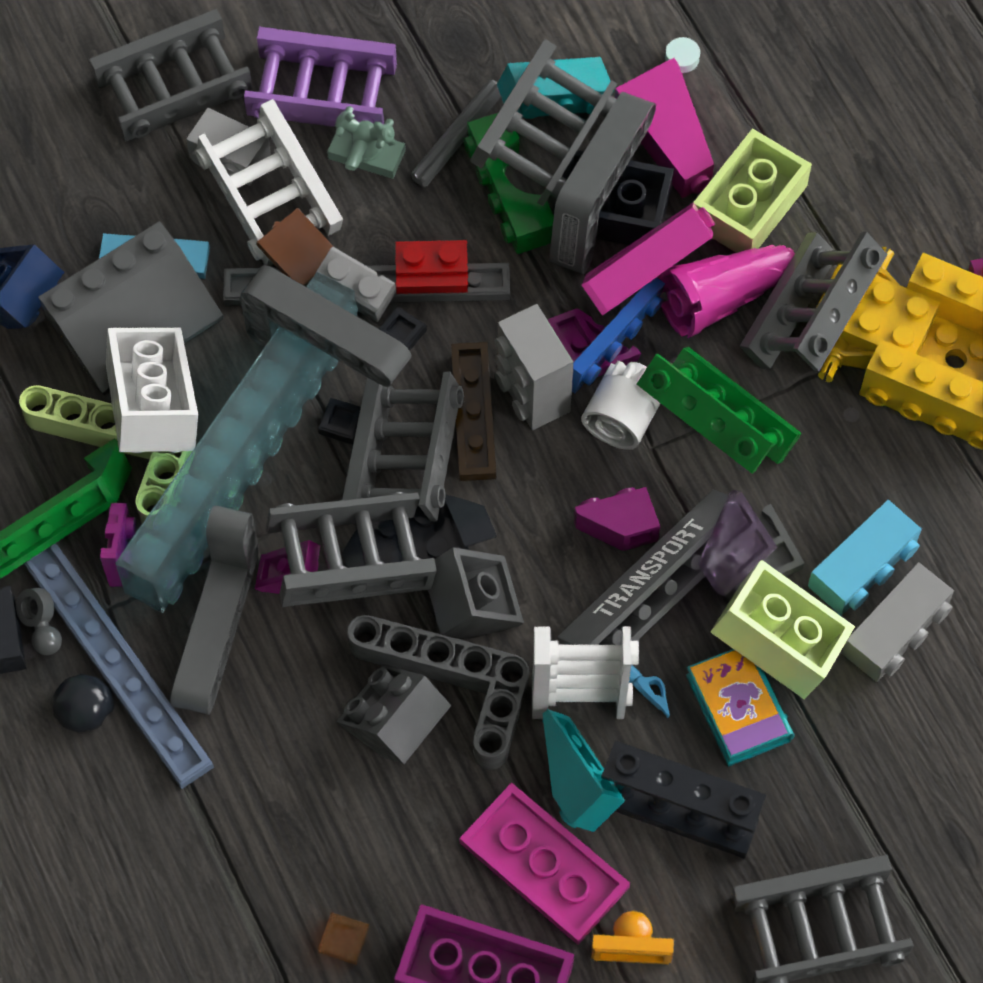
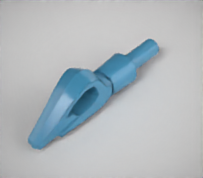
M631 665L629 683H632L658 710H661L668 718L670 713L663 681L656 676L643 677L634 665ZM657 685L661 691V696L655 695L650 686Z

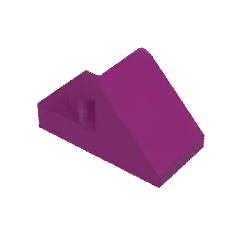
M311 540L301 542L300 546L305 569L309 572H317L321 545ZM285 547L261 554L255 584L256 590L280 593L283 575L290 574Z

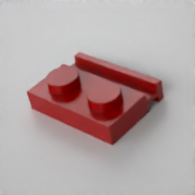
M467 240L396 242V294L468 293Z

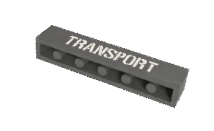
M713 489L557 636L562 645H620L622 627H631V641H638L756 528L742 500Z

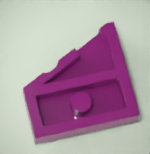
M578 308L547 319L573 362L606 328L603 325L596 324L592 317ZM623 345L619 354L611 363L616 365L617 361H621L627 366L630 362H637L641 353L634 346L628 349ZM605 360L600 366L602 369L598 376L605 374L611 363Z
M111 503L105 530V538H108L107 548H101L100 554L108 584L113 587H124L125 575L131 574L133 567L132 551H128L129 539H135L136 519L135 517H130L126 503Z

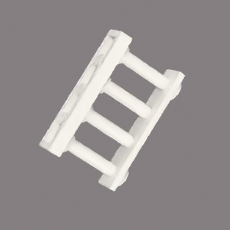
M274 99L261 104L257 124L213 146L210 144L205 133L198 136V150L195 151L196 157L204 170L209 168L247 233L250 239L247 241L248 247L257 261L262 259L264 265H273L269 258L256 246L257 241L264 235L254 219L298 196L300 198L306 197L312 207L306 217L314 226L318 228L323 227L328 236L341 229L343 222L341 214ZM263 136L265 138L271 137L277 147L274 150V154L231 176L228 175L220 158ZM280 166L289 168L294 176L292 184L246 206L237 188Z
M534 627L532 719H543L542 714L548 709V706H556V702H616V719H624L626 706L633 705V684L629 683L631 665H638L639 645L638 641H631V627H622L620 645H558V641H550V627Z

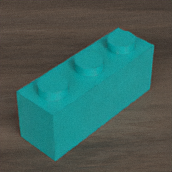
M601 57L554 60L556 61L555 66L602 95L611 82ZM530 62L507 64L497 83L503 103L506 102ZM538 77L534 84L539 88V93L572 113L591 114L595 108L549 78L544 80ZM522 103L517 111L523 115L522 118L526 119L549 116L531 104L528 107Z

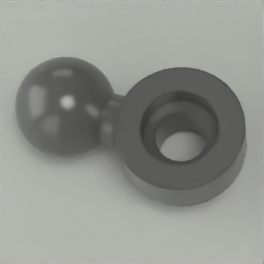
M43 588L23 590L18 595L16 601L18 618L24 625L28 627L34 626L35 631L31 638L33 649L44 656L52 655L60 649L62 644L60 632L48 623L54 613L53 599L49 592Z

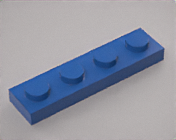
M656 277L643 286L574 361L573 393H576L584 384L590 386L600 374L602 369L600 366L605 360L611 363L619 354L623 346L621 343L627 337L632 340L643 325L642 320L645 316L653 317L664 301L660 297L665 286L662 280Z

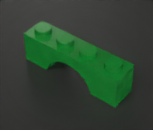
M498 113L467 122V137L463 138V142L469 158H472L477 146ZM506 130L501 139L506 142V147L519 154V136L517 132L513 131L511 134ZM488 158L483 168L476 166V174L481 186L487 185L489 189L488 201L494 215L499 214L503 223L500 224L503 238L507 244L512 242L516 254L551 244L554 215L548 202L546 201L544 206L537 203L541 195L529 194L513 186L505 175L509 165L496 158L494 161Z

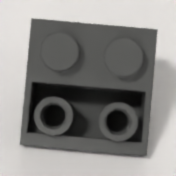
M383 664L381 668L371 674L367 685L358 696L347 703L344 713L336 722L383 758L405 764L451 705L426 676Z

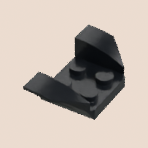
M445 494L444 506L439 509L437 521H430L419 505H417L414 517L408 518L416 554L421 559H436L453 547L469 550V546L497 537L483 505ZM393 520L371 522L380 561L385 564L401 562L402 556ZM357 529L342 552L347 568L365 566Z

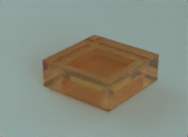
M331 912L318 948L319 953L357 965L369 930V924Z

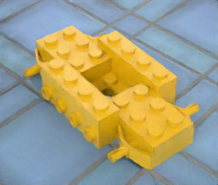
M881 247L886 252L887 247ZM889 249L886 259L825 360L818 376L824 380L828 369H830L826 382H832L838 367H842V365L866 369L859 395L866 397L870 403L877 406H887L900 412L903 417L909 420L922 421L933 426L935 430L942 434L955 435L968 441L971 446L983 450V277L922 253L906 288L901 286L887 271V267L894 256V252ZM837 265L831 279L835 278L842 265ZM958 356L965 365L961 368H953L947 364L946 358Z

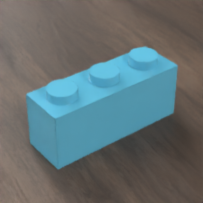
M887 500L812 571L808 587L840 616L850 607L856 610L868 598L869 593L867 591L875 583L881 586L889 579L895 570L893 566L900 559L906 562L914 555L920 546L917 541L922 528L890 500Z

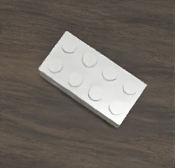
M108 328L106 370L119 452L168 451L177 453L181 451H195L198 411L181 328Z

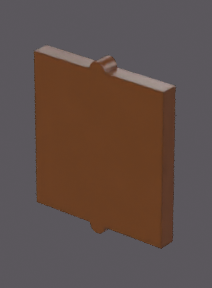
M296 208L281 222H274L272 225L273 229L257 241L256 246L284 275L304 286L314 277L328 252L334 246L300 209Z

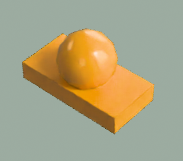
M634 910L625 912L617 918L613 927L614 936L593 935L591 959L595 961L669 964L672 961L674 939L651 938L653 933L651 922L643 913Z

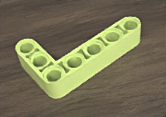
M38 385L28 387L20 395L19 404L26 424L31 429L102 447L114 438L118 441L115 425L109 429H101V426L105 423H115L111 403ZM45 405V408L40 411H31L35 406ZM80 414L75 420H66L69 415ZM196 447L195 451H181L177 453L168 451L124 452L150 459L135 502L141 523L145 528L151 531H160L170 525L195 458ZM165 472L174 473V475L169 479L158 478L162 473ZM158 504L162 506L156 512L146 511L151 505Z

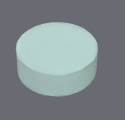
M676 38L667 45L665 61L675 58L681 73L690 72L699 63L700 48L695 41L689 38Z

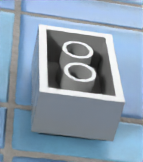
M538 304L499 321L498 338L495 339L498 349L495 356L497 364L495 379L503 392L508 391L513 398L512 406L519 420H526L533 431L570 413L574 362Z

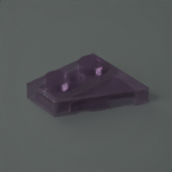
M732 490L729 493L698 564L717 594L727 595L753 570L760 560L764 561L778 548L741 491Z

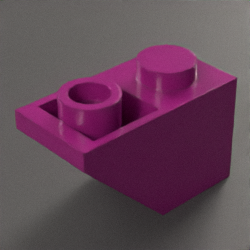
M646 487L640 489L625 488L618 491L615 496L601 500L600 498H590L580 503L574 510L576 529L619 550H629L657 542L659 539L660 524Z

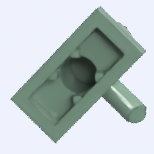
M347 106L335 122V128L337 129L327 151L328 159L345 164V168L348 170L359 168L393 179L405 153V143L395 141L393 119H386L385 124L379 121L372 123L371 121L362 120L359 122L354 119L355 115L352 114L354 108Z

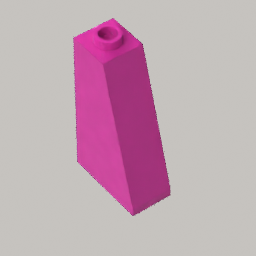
M672 58L617 87L615 98L617 99L621 92H625L656 104L653 121L641 144L658 166L674 169L672 185L683 199L692 193H701L712 180L714 162L679 64L675 58Z
M692 203L587 273L582 287L601 315H604L713 237L711 227L715 223L704 207L698 210L696 205Z

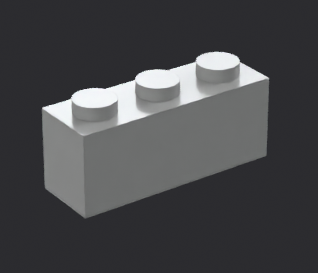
M918 562L849 636L842 654L875 682H878L885 673L891 677L903 664L905 659L902 655L907 649L911 647L913 650H916L929 634L926 629L933 621L940 624L950 613L953 607L949 602L954 590Z

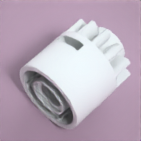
M617 361L616 365L611 363L581 417L585 428L599 440L616 448L626 450L635 449L640 443L660 405V402L636 385L645 372L646 366L636 362H630L626 366L623 362Z

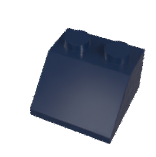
M35 244L0 248V325L7 329L26 328L33 324L39 316L38 309L41 306L38 297L58 285L57 282L64 274V271Z

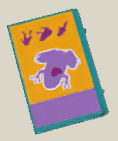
M732 649L687 667L689 673L686 674V678L728 767L792 741L795 735L788 723V716L784 714L764 670L739 652Z

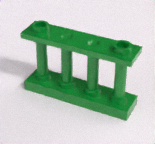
M690 347L683 348L673 364L661 355L656 354L636 384L750 473H755L765 456L769 457L776 464L782 463L802 434Z

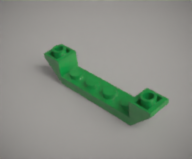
M115 438L84 458L91 471L90 474L0 531V579L109 509L111 503H117L132 467L124 452H119L118 441Z

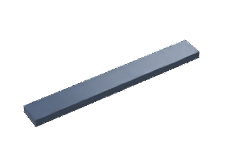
M56 543L24 563L23 565L38 586L49 592L53 599L54 609L180 788L183 789L213 769L212 761Z

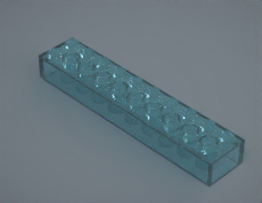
M316 272L307 288L357 316L358 307H356L355 291ZM278 327L116 561V567L125 593L161 613L164 612L169 603L174 604L183 591V582L189 573L195 574L202 564L203 553L208 547L206 527L212 507L217 505L239 510L244 499V492L249 485L254 486L263 473V464L269 456L273 457L277 454L283 442L282 436L289 427L293 428L296 426L302 415L303 405L308 398L312 400L317 395L322 384V377L327 370L332 371L339 360L286 329Z

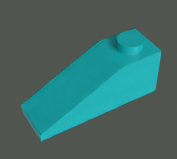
M547 709L542 715L552 795L561 808L559 814L570 827H579L594 832L625 802V799L613 782L601 778L604 768L571 718Z

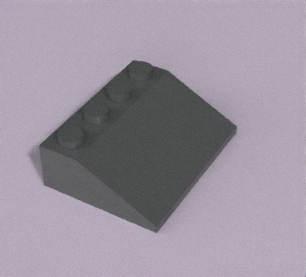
M160 221L38 297L45 317L103 395L110 391L106 370L108 328H181L185 344L224 319L220 309L183 251Z

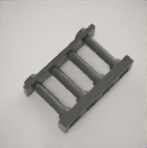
M217 9L89 59L93 77L98 88L111 85L126 114L119 117L125 142L133 138L144 137L153 130L230 99H239L244 96L245 90L253 91L248 67L246 66L234 71L219 42L225 39L223 21ZM207 47L221 77L203 84L188 53ZM172 59L176 61L190 88L174 96H170L156 68L157 65ZM143 72L158 102L138 109L124 79Z
M546 39L540 45L470 159V162L483 168L488 158L494 161L498 158L544 186L545 190L537 202L544 206L550 195L555 198L558 197L567 180L562 177L564 171L598 115L601 114L606 117L616 101V98L612 97L611 94L617 85L616 82L611 80L602 95L554 65L556 61L551 59L557 46ZM538 77L544 80L546 78L551 79L593 105L595 108L587 121L539 93V88L534 85ZM522 103L528 107L530 104L579 133L570 148L521 119L523 115L517 111ZM507 130L512 134L515 131L561 159L562 162L555 174L548 173L506 147V142L501 139L504 132Z
M818 232L807 233L739 347L761 369H770L779 353L787 351L796 352L814 371H820L888 254L868 232L860 234L851 250H833ZM832 265H842L834 279H824ZM815 294H825L817 308H807ZM798 322H807L800 337H790Z
M443 372L440 389H394L393 386H382L367 377L342 500L386 496L396 491L405 493L418 492L419 507L430 521L438 520L439 509L445 504L444 482L458 408L462 407L464 401L463 388L459 386L451 372ZM394 404H437L434 422H388L390 408ZM388 437H431L428 455H381L383 441ZM381 470H425L421 489L375 488L376 476Z
M396 491L386 496L296 506L286 503L276 508H269L266 532L267 534L282 532L290 568V574L283 575L279 593L282 607L430 590L437 573L434 558L421 559L417 557L408 518H412L415 515L419 502L418 492L405 493ZM393 520L402 556L401 562L385 564L380 561L371 522ZM357 525L365 566L351 568L343 566L334 526ZM319 528L328 570L309 572L305 569L297 530Z
M888 854L734 886L730 897L734 913L745 911L746 915H750L764 967L763 970L755 971L752 983H788L789 981L881 962L883 967L894 966L904 962L905 957L909 955L914 945L912 938L900 941L895 940L881 886L884 885L883 881H887L892 870ZM859 886L862 891L866 892L880 945L857 949L842 896L845 893V889ZM822 894V898L828 901L842 953L819 958L804 903L807 901V897ZM783 903L785 907H789L803 961L779 965L765 912L769 909V905Z

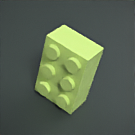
M752 128L693 203L698 210L704 207L715 223L711 227L713 239L736 253L753 248L759 249L807 187L812 164Z
M760 560L742 581L712 628L711 633L805 699L825 679L855 626L763 560Z

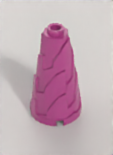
M769 245L727 256L716 255L692 263L674 265L658 276L665 283L662 293L666 292L668 298L661 305L670 325L680 336L688 335L687 338L697 335L701 333L702 329L735 313L737 308L758 298L764 291L775 287L795 253L791 248H786L784 245Z

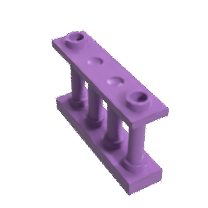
M259 27L257 35L259 57L266 58L259 92L245 90L244 100L247 115L259 119L261 104L274 99L287 121L335 127V122L340 113L345 111L347 106H351L354 108L352 114L355 115V120L359 122L366 120L372 123L379 121L384 124L383 108H377L375 105L381 75L395 74L397 64L396 44ZM280 61L300 63L293 97L273 94ZM315 65L334 67L327 101L307 99L313 66ZM350 69L368 72L361 105L341 103L347 71Z

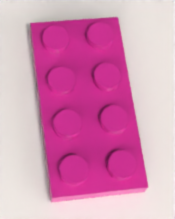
M512 782L459 838L460 844L577 945L580 944L630 888L629 881Z

